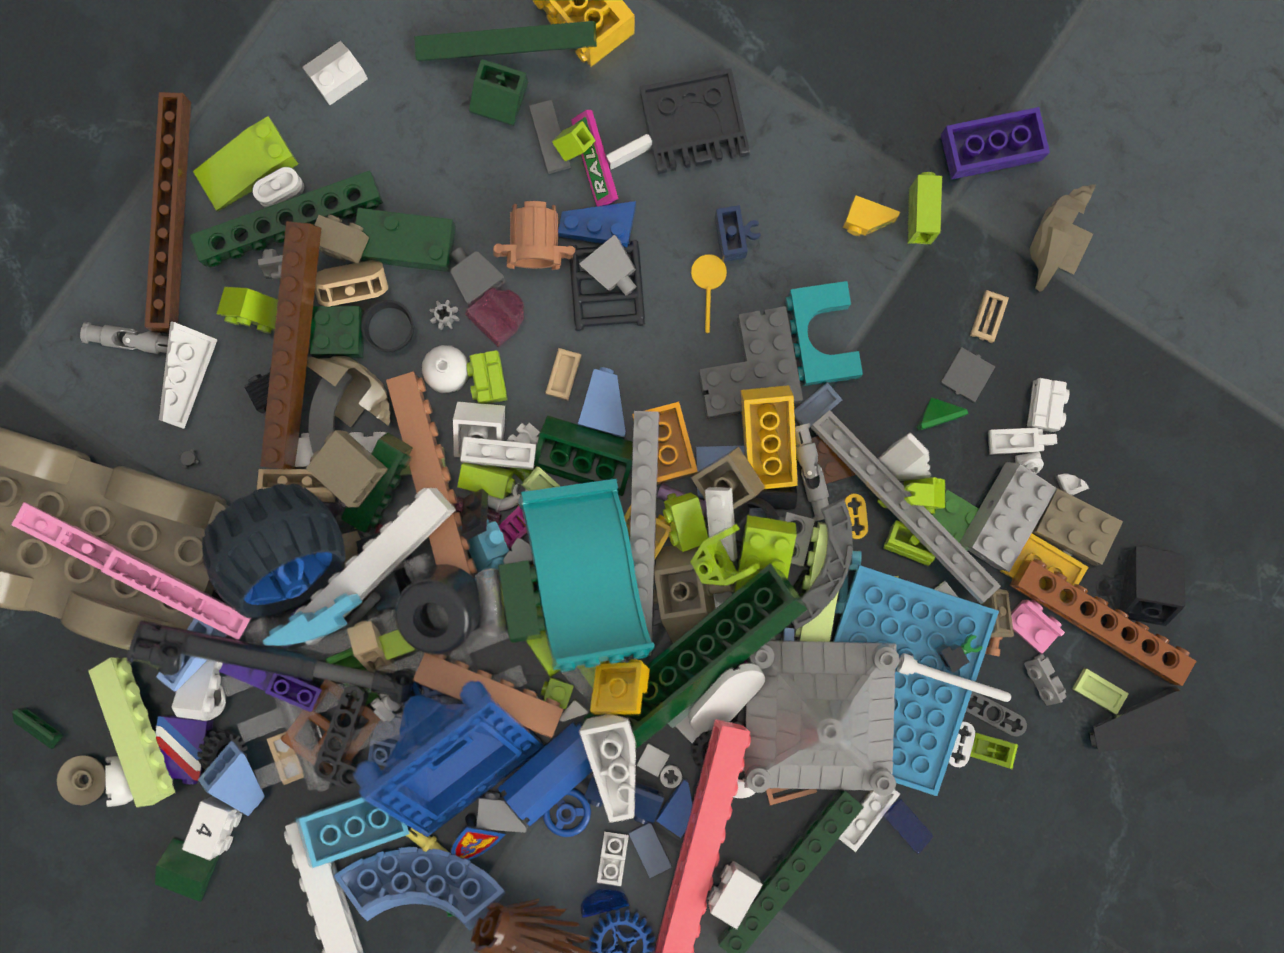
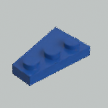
M636 201L562 211L558 237L604 244L613 235H616L623 247H628Z

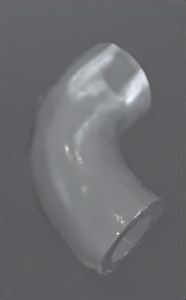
M486 569L476 575L481 610L480 627L486 635L497 636L504 631L506 620L500 572L497 569Z

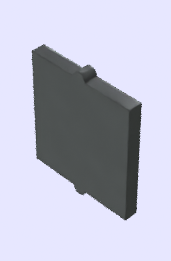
M961 347L943 377L941 384L955 391L956 395L960 394L975 403L995 366L981 359L980 355H974Z

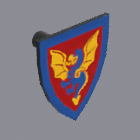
M469 814L465 817L467 826L462 829L452 843L451 855L471 860L490 850L506 833L476 827L477 823L474 815Z

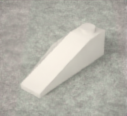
M911 433L893 443L878 458L898 481L923 479L931 476V473L928 471L930 466L927 464L929 461L928 450Z
M612 714L588 718L580 729V734L609 822L634 818L636 742L629 721L626 718Z

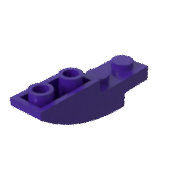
M225 663L222 664L219 670L221 673L262 689L266 694L309 712H312L322 690L301 677L294 678Z

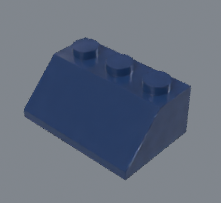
M592 773L584 797L588 798L589 804L601 807L603 801L594 773ZM635 781L633 819L642 824H647L648 821L654 823L664 800L663 792Z

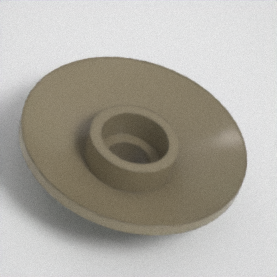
M85 755L73 757L66 761L58 772V790L61 796L71 804H90L96 801L106 788V771L103 765L93 757ZM83 775H87L89 778L87 784L82 781Z

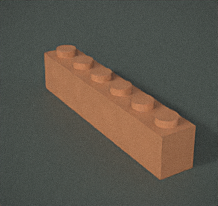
M424 654L413 679L414 682L462 701L460 697L462 687L469 681H480L493 700L525 728L552 739L564 710L559 708L561 703L549 698L546 701L537 699L538 694L528 689L520 692L513 689L515 684L501 679L500 683L491 680L492 675L482 670L474 673L468 670L469 665L457 660H455L454 664L445 661V655Z

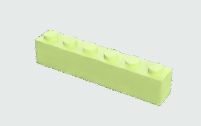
M818 522L817 528L813 527L811 542H814L813 551H809L807 557V565L810 566L809 575H805L803 580V589L806 591L819 575L826 556L827 528L826 524ZM838 593L816 618L804 626L795 629L794 637H798L797 641L830 642Z
M109 658L88 672L136 807L154 805L175 793L172 778L168 774L164 756L159 749L156 734L150 724L147 709L142 702L139 687L136 685L132 674L131 665L127 663V658Z

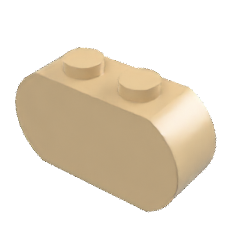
M375 260L324 269L316 275L315 294L318 303L322 306L329 307L375 298L388 290L383 264Z

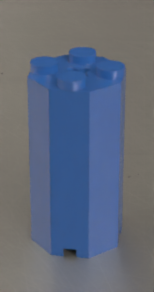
M574 721L498 787L500 793L505 790L507 795L503 798L522 820L526 817L528 818L527 824L529 826L536 822L593 771L580 734V729L583 726L581 721L578 724Z

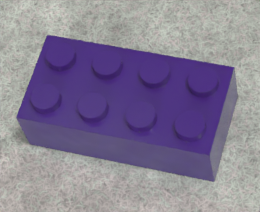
M1039 107L948 125L941 134L951 180L1040 162L1050 153Z

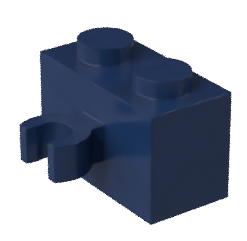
M740 205L716 209L715 221L722 262L745 259L748 252L745 238L750 240H758L760 238V233L754 234L750 231V228L757 227L759 222L752 220L746 226H743Z

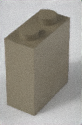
M335 430L326 437L325 444L321 450L312 455L310 458L311 463L306 469L347 507H359L388 468L349 433Z

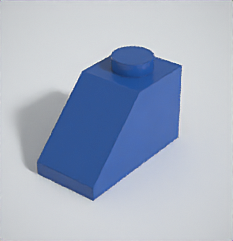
M683 777L656 817L658 823L680 838L686 832L693 806L689 783L686 778Z

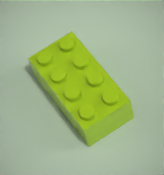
M747 515L737 571L755 563H758L760 569L736 581L732 595L770 563L784 573L788 579L797 535L796 523Z

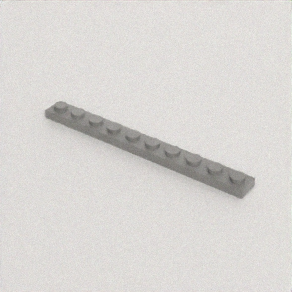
M830 410L812 425L811 429L980 604H983L1001 587L924 506L910 505L904 500V497L911 496V493L904 490V486Z
M634 411L630 545L641 606L652 643L659 412Z

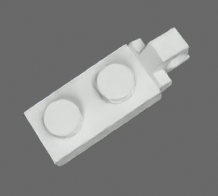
M1038 428L988 431L989 455L1035 453L1044 451V446L1057 444L1056 434L1043 435V429Z

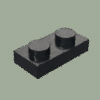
M483 489L463 498L461 536L466 540L487 531L488 493Z

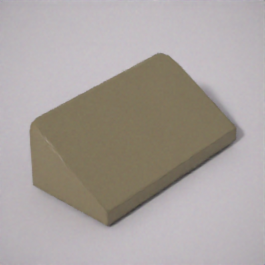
M998 589L980 605L999 611L991 637H1013L1009 593L1007 590Z

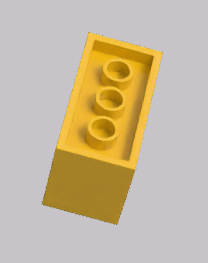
M533 0L538 9L541 10L543 8L548 14L546 17L551 24L596 22L597 47L577 48L575 51L579 59L583 63L587 61L591 67L634 34V14L623 0Z

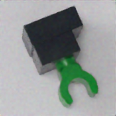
M968 635L960 646L957 644L952 646L943 644L936 648L948 671L955 672L969 663L965 654L970 652L976 653L982 650L983 647L980 645L974 648L970 645L971 641L977 637L976 635Z

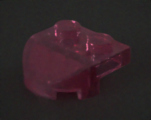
M492 288L486 291L480 300L468 308L465 315L499 347L518 331L524 319V304L521 298L513 291L508 289L501 291Z

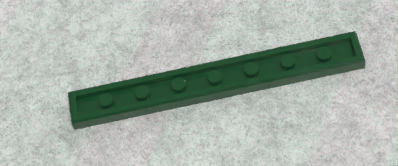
M595 21L414 36L416 61L597 47Z

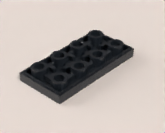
M477 625L464 644L450 652V663L454 664L455 660L469 665L468 670L474 673L482 670L489 674L547 675V672L526 641L511 643L508 626Z

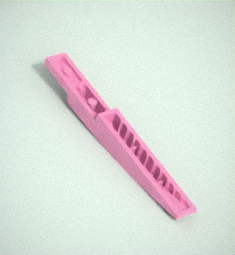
M23 503L12 523V526L237 640H240L251 619L242 616L224 602L171 574L28 503Z

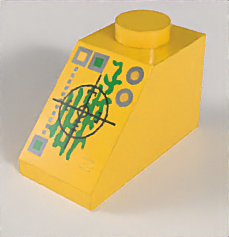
M855 196L843 228L847 229V232L852 235L865 236L894 223L899 217L900 212Z

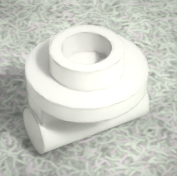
M1040 452L1015 456L1016 463L1022 464L1035 474L1044 465Z

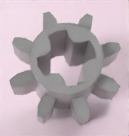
M449 300L445 304H440L439 301H436L437 307L429 310L435 316L430 321L432 324L439 322L438 328L440 330L444 326L453 329L452 323L459 321V318L454 315L458 311L457 306L450 308ZM445 311H447L449 317L445 316L442 320V318L440 317V313L444 314Z

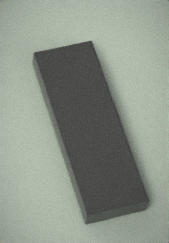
M552 100L530 105V112L548 174L571 168L569 160L564 161L552 143L561 133Z

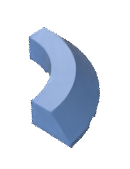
M405 847L385 853L382 851L367 859H360L334 875V878L357 911L367 921L393 907L407 904H424L449 912L458 918L470 931L475 927L478 918L484 919L490 911L486 907L494 902L498 903L505 894V891L483 869L475 866L469 860L438 849H429L425 852L417 847Z

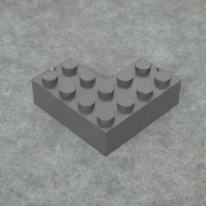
M786 306L764 310L762 315L760 311L738 314L737 325L744 362L699 370L702 394L709 393L704 395L703 398L707 420L742 414L741 390L789 385L794 396V405L800 404L803 401Z

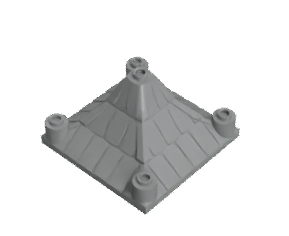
M770 640L748 658V664H755L760 667L765 676V682L762 688L746 704V728L750 731L751 742L745 750V788H750V790L756 793L765 792L768 788L873 790L882 796L889 795L894 791L896 780L892 772L895 668L899 664V655L896 651L895 643Z

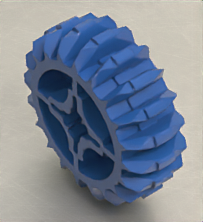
M616 909V917L614 918L610 912H607L606 918L608 921L606 922L603 918H599L598 923L601 927L593 926L592 931L597 935H590L589 941L596 943L589 946V951L632 953L631 947L641 938L643 946L640 953L655 952V946L650 944L655 942V936L648 935L653 929L651 926L643 928L647 923V919L643 918L638 922L639 913L637 912L634 913L632 918L629 917V909L625 910V916H620V910ZM618 925H628L637 930V932L625 933ZM611 928L614 940L608 944V947L603 949V936ZM618 936L623 942H626L627 952L622 945L617 946Z

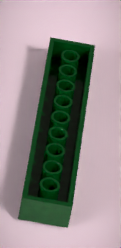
M770 563L647 665L650 669L647 693H642L640 714H612L628 719L636 742L635 750L700 698L725 671L732 668L734 670L808 610L784 573ZM590 712L584 717V720L607 714H593Z

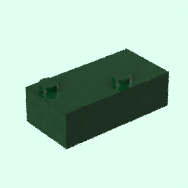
M363 208L357 209L356 225L362 227V232L369 237L359 262L375 260L384 265L450 272L452 260L450 255L453 252L456 230L453 219Z

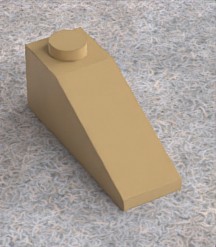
M361 621L356 623L354 627L347 629L354 656L369 672L375 673V670L394 673L398 670L394 659L386 660L379 640L381 634L372 621Z

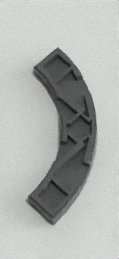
M348 372L343 375L336 386L322 378L314 393L310 407L308 428L313 454L321 450L325 444L326 437L335 431L334 416L336 407L344 391L353 380V377Z
M844 499L821 508L827 528L826 556L816 580L800 596L808 610L792 622L795 629L809 623L827 607L839 592L847 576L853 551L852 523Z

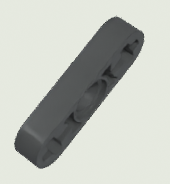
M972 691L970 698L975 696L974 701L983 705V707L979 709L974 706L970 708L967 706V713L1009 735L1021 736L1024 734L1027 723L1021 715ZM995 706L999 710V716L996 720L992 721L988 719L986 713L990 707ZM1004 718L1011 721L1018 719L1017 724L1020 727L1011 731L1012 726L1002 721Z

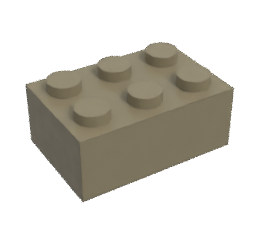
M1057 488L1032 534L1091 565H1102L1123 521Z

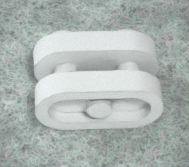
M289 167L280 168L260 179L253 187L254 197L264 208L297 197L304 191L302 179Z

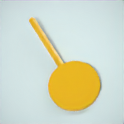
M710 254L699 257L691 269L692 279L695 284L700 288L706 289V333L710 332L711 290L718 288L724 282L727 274L724 262L719 257Z

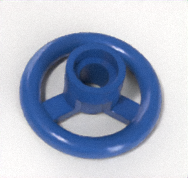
M572 789L566 795L576 797L581 802L583 808H574L571 804H566L562 798L557 802L556 817L558 822L556 825L550 818V809L543 815L547 828L558 836H575L582 832L590 821V804L587 798L584 797L585 795L576 789ZM569 809L571 815L569 817L563 816L562 810ZM576 816H583L582 821L575 828L562 829L564 824L572 823Z

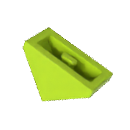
M975 733L970 757L1012 769L1018 745Z

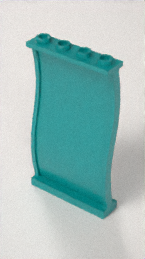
M616 479L521 492L518 499L536 570L537 589L541 601L540 607L553 661V670L560 669L561 672H568L576 669L575 666L584 664L586 668L598 666L600 662L607 660L610 663H618L624 661V657L633 656L634 659H641L647 657L648 653L654 648V642L651 643L641 606L631 545L617 492L618 484Z

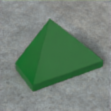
M931 397L917 425V429L921 431L967 415L968 411L965 408Z

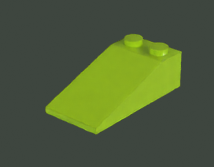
M267 116L239 134L196 168L193 173L218 212L252 192L255 183L280 168H293L298 165V162L275 124Z

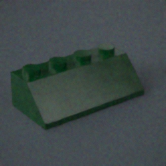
M547 415L539 434L534 469L540 467L546 473L578 483L616 479L618 495L623 496L633 464V442Z

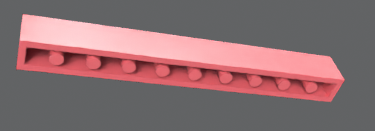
M715 719L654 953H694V942L700 934L701 916L707 908V893L713 885L712 874L714 867H717L719 863L718 852L720 844L725 840L726 821L730 819L732 813L731 802L733 796L738 791L737 780L739 772H742L744 768V753L751 742L750 731L743 725Z

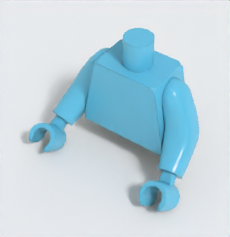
M488 519L487 531L468 540L470 544V549L468 550L480 574L475 580L480 582L482 589L500 578L498 565L504 564L503 559L509 552L497 522H489Z

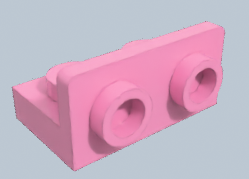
M1022 600L1011 612L1013 630L1039 654H1043L1052 642L1065 632L1060 628L1062 625L1052 616L1048 618L1042 612L1043 607L1034 600Z

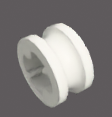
M674 765L665 766L660 773L662 784L668 788L677 787L682 780L680 769ZM668 770H674V774L678 776L676 781L673 779V783H668L667 778L664 777L665 772L669 774Z

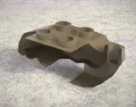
M1096 184L1073 189L1069 195H1064L1054 201L1044 213L1029 249L1031 258L1039 270L1035 287L1038 291H1043L1058 267L1071 274H1075L1093 233L1073 225V222L1078 212L1084 214Z
M308 356L307 366L334 386H336L346 372L353 377L352 382L344 391L336 407V417L351 427L364 409H366L389 426L390 404L388 403L387 391L383 383L373 373L350 357L332 356L331 358L318 359Z

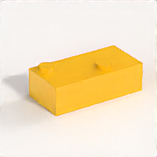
M790 386L741 390L744 453L746 459L765 486L764 489L798 486L794 396Z

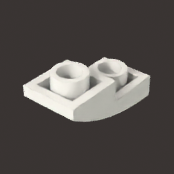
M604 832L597 883L621 887L629 835Z

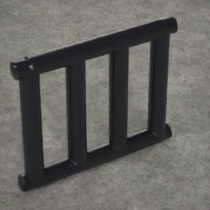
M638 240L630 241L628 247H624L627 254L631 255V261L636 269L629 277H632L633 283L637 286L626 296L622 291L582 294L581 281L596 279L587 271H580L579 258L588 257L599 247L577 248V245H570L575 248L573 258L569 259L575 330L581 331L584 330V327L630 323L644 326L645 311ZM634 300L635 314L583 318L582 304Z

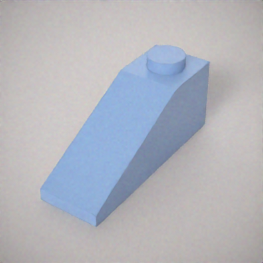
M195 618L187 629L221 637L227 636V634ZM185 656L178 673L164 675L159 672L156 677L170 689L177 691L207 660Z

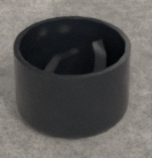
M448 564L430 566L420 572L400 594L395 606L396 626L403 639L420 652L431 655H443L453 652L464 644L479 624L484 613V596L477 581L465 570ZM428 603L437 604L446 611L449 617V623L446 627L440 629L434 626L427 612Z

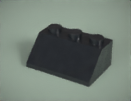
M381 532L355 541L358 556L364 551L362 547L369 540L376 539ZM411 554L371 591L372 593L377 592L380 595V600L375 604L377 611L395 607L400 594L418 575Z

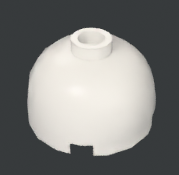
M441 345L433 348L426 354L422 362V374L425 382L433 390L440 393L460 390L469 378L466 366L468 363L467 357L453 346Z
M118 756L106 757V763H111V765H106V794H108V798H112V800H107V807L127 804L133 800V796Z

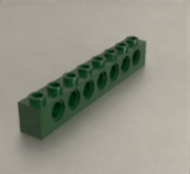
M369 170L193 233L190 237L199 262L205 267H215L222 264L223 260L241 258L245 252L251 250L260 251L265 249L270 243L284 242L286 225H283V222L287 217H293L292 222L315 225L318 215L326 218L328 215H332L339 219H349L356 215L358 208L374 210L383 201L374 176ZM360 193L358 200L350 201L352 194ZM331 201H338V205L334 209H328V204ZM309 209H316L312 217H306V212ZM269 224L271 226L267 233H261L264 225ZM247 232V239L239 242V236ZM225 240V246L217 250V244Z
M839 789L762 883L759 892L738 928L736 929L728 925L717 938L718 945L727 953H745L853 822L864 806L845 790Z

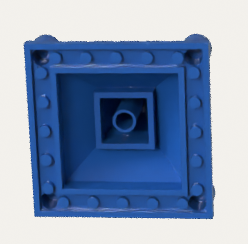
M469 681L462 687L460 697L465 705H442L424 695H415L408 700L401 719L400 738L386 762L387 766L381 771L377 762L365 761L357 767L354 773V778L361 788L359 792L365 801L424 836L429 837L544 747L541 740L532 730L525 728L493 700L480 681Z

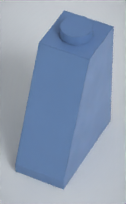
M600 367V370L594 369L578 425L625 439L626 432L617 375L613 374V370L605 367Z
M233 741L225 747L198 779L207 793L247 816L265 797L244 753Z

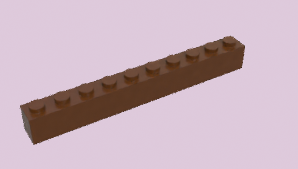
M159 92L145 312V328L157 333H169L170 322L178 323L191 114V102L183 93Z
M286 221L260 464L262 467L296 469L295 462L300 432L322 229L308 223Z

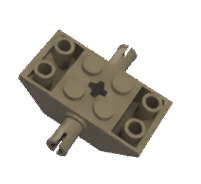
M676 546L662 547L657 555L654 568L656 589H654L653 604H659L661 621L672 643L676 642L716 609L714 594L734 591V585L724 586L701 583L690 562L699 547L682 552ZM687 589V594L684 595L683 590Z

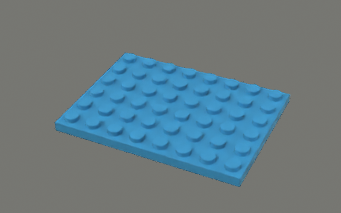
M858 565L833 642L895 643L899 658L905 653L913 656L919 664L976 682L999 611ZM968 635H976L977 637L971 641L970 645L972 648L980 645L983 647L982 650L976 653L970 652L965 654L969 663L955 672L948 671L936 648L943 644L948 646L957 644L960 646ZM897 667L895 668L892 775L896 783L935 796L938 795L972 694L971 690L915 672L914 674L909 673L905 675L897 672Z

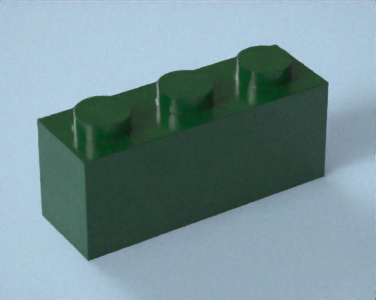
M528 560L498 565L511 643L542 638L541 631L545 630L543 615L538 616L537 606H541L539 591H534L533 582L537 581L535 567H530Z

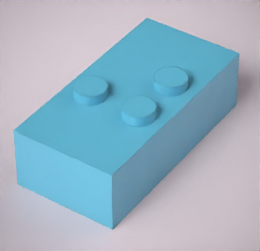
M362 796L295 818L308 865L311 868L409 834L406 824L365 801Z

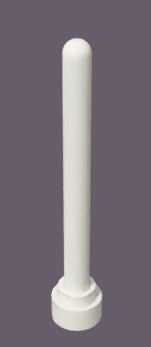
M903 653L899 658V664L897 665V672L908 675L915 672L1004 702L1011 700V695L1008 692L919 664L911 655Z

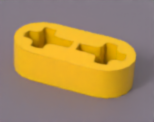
M851 494L844 500L849 511L852 526L855 524L854 518H857L858 526L863 527V530L859 531V535L852 531L853 539H860L868 532L866 503L861 495ZM852 498H855L856 502H860V506L856 508L857 515L853 514L852 507H848V503L852 502Z

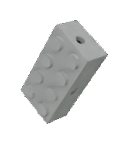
M1006 462L961 539V546L994 568L1010 572L1057 488L1022 464Z

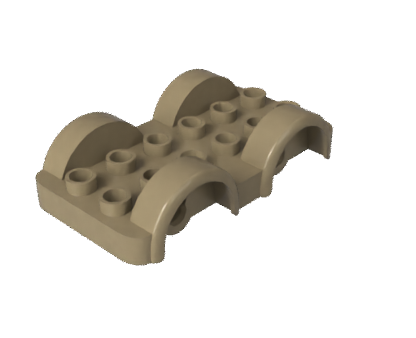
M0 427V608L17 611H38L61 619L63 626L72 632L129 650L130 643L141 620L188 629L194 619L193 617L12 526V523L23 503H28L72 526H77L212 596L214 586L209 579L203 560L202 537L205 536L207 525L212 523L215 516L221 510L229 507L226 505L225 499L129 467L117 466L113 469L90 461L89 456L85 453Z

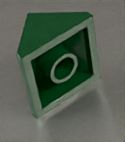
M174 837L156 865L155 885L201 902L219 855L208 860L182 850L185 841Z

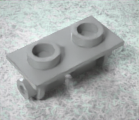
M1039 654L1034 657V660L1024 662L1027 673L1036 685L1039 695L1048 706L1062 703V700L1067 697L1065 694L1066 689L1063 687L1058 676L1052 679L1049 677V675L1055 672L1049 658L1045 657L1044 654Z

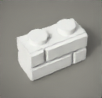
M1043 378L1033 381L1027 428L1043 429V431L1056 432L1061 427H1064L1066 413H1063V407L1069 399V390L1066 389V382Z

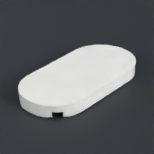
M755 664L739 665L740 669L733 671L732 668L725 671L689 711L688 718L691 727L699 732H707L708 730H713L715 719L730 722L764 685L765 676L760 667Z

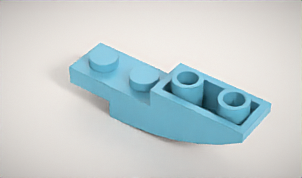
M345 593L334 599L335 604L330 608L326 606L315 613L303 614L300 611L289 618L290 623L284 627L279 625L270 630V636L264 639L263 642L265 645L279 646L302 643L324 637L346 626L347 622L343 615L361 604L362 601L358 594L348 595Z

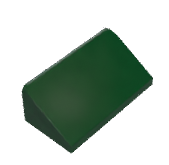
M26 707L14 709L12 712L15 724L50 749H54L63 737L61 732Z

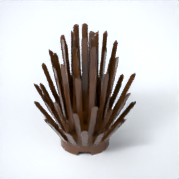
M540 898L508 906L497 902L490 904L486 907L490 911L484 919L478 918L471 937V942L475 944L473 950L477 953H593L572 945V941L583 943L584 940L590 939L589 937L542 925L578 927L579 923L538 917H524L561 916L567 909H555V906L530 907L535 906Z

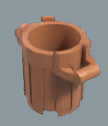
M525 201L524 207L518 209L517 204L512 206V212H510V245L496 244L493 249L495 257H507V267L509 269H514V266L532 269L552 267V270L560 269L561 258L571 259L575 253L573 246H558V213L556 212V206L552 205V209L546 208V202Z

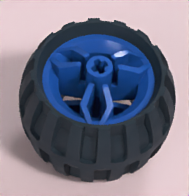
M275 484L272 487L255 490L253 493L235 500L229 507L221 510L215 516L212 523L207 525L205 536L202 537L203 560L212 585L231 608L246 618L256 617L257 619H262L267 616L280 615L285 613V611L305 604L315 592L320 589L324 590L329 585L328 580L337 572L343 571L345 566L344 541L334 516L316 495L298 484Z

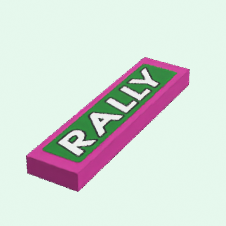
M585 110L571 119L572 125L583 121L596 140L581 155L596 206H605L617 200L618 195L592 110Z

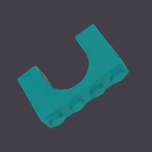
M848 282L791 289L788 294L789 297H786L785 301L787 311H791L792 314L789 326L791 334H795L796 343H793L795 358L799 357L800 366L797 367L799 380L803 382V386L860 378L863 373L859 351L836 355L824 354L815 349L808 338V324L813 317L821 313L845 310L850 307L851 300Z

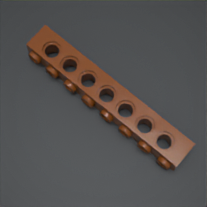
M1037 559L1023 561L1010 586L1170 684L1184 685L1196 663V660L1189 657L1190 653L1179 646L1175 648L1168 644L1170 640L1160 634L1153 635L1148 632L1149 627L1143 623L1130 621L1128 614L1119 609L1114 611L1107 606L1109 603L1100 597H1091L1087 594L1088 590L1078 584L1073 586L1068 583L1066 576L1056 571L1052 573L1047 570V565ZM1042 577L1046 581V586L1043 590L1039 586V580ZM1062 590L1066 592V599L1064 602H1062L1059 597L1060 592ZM1083 602L1087 607L1084 614L1080 611V606ZM1103 615L1107 618V623L1104 627L1101 625V617ZM1124 627L1127 630L1125 639L1121 636V631ZM1144 640L1147 642V649L1145 651L1142 650ZM1164 653H1166L1168 657L1167 662L1165 664L1162 661V656Z

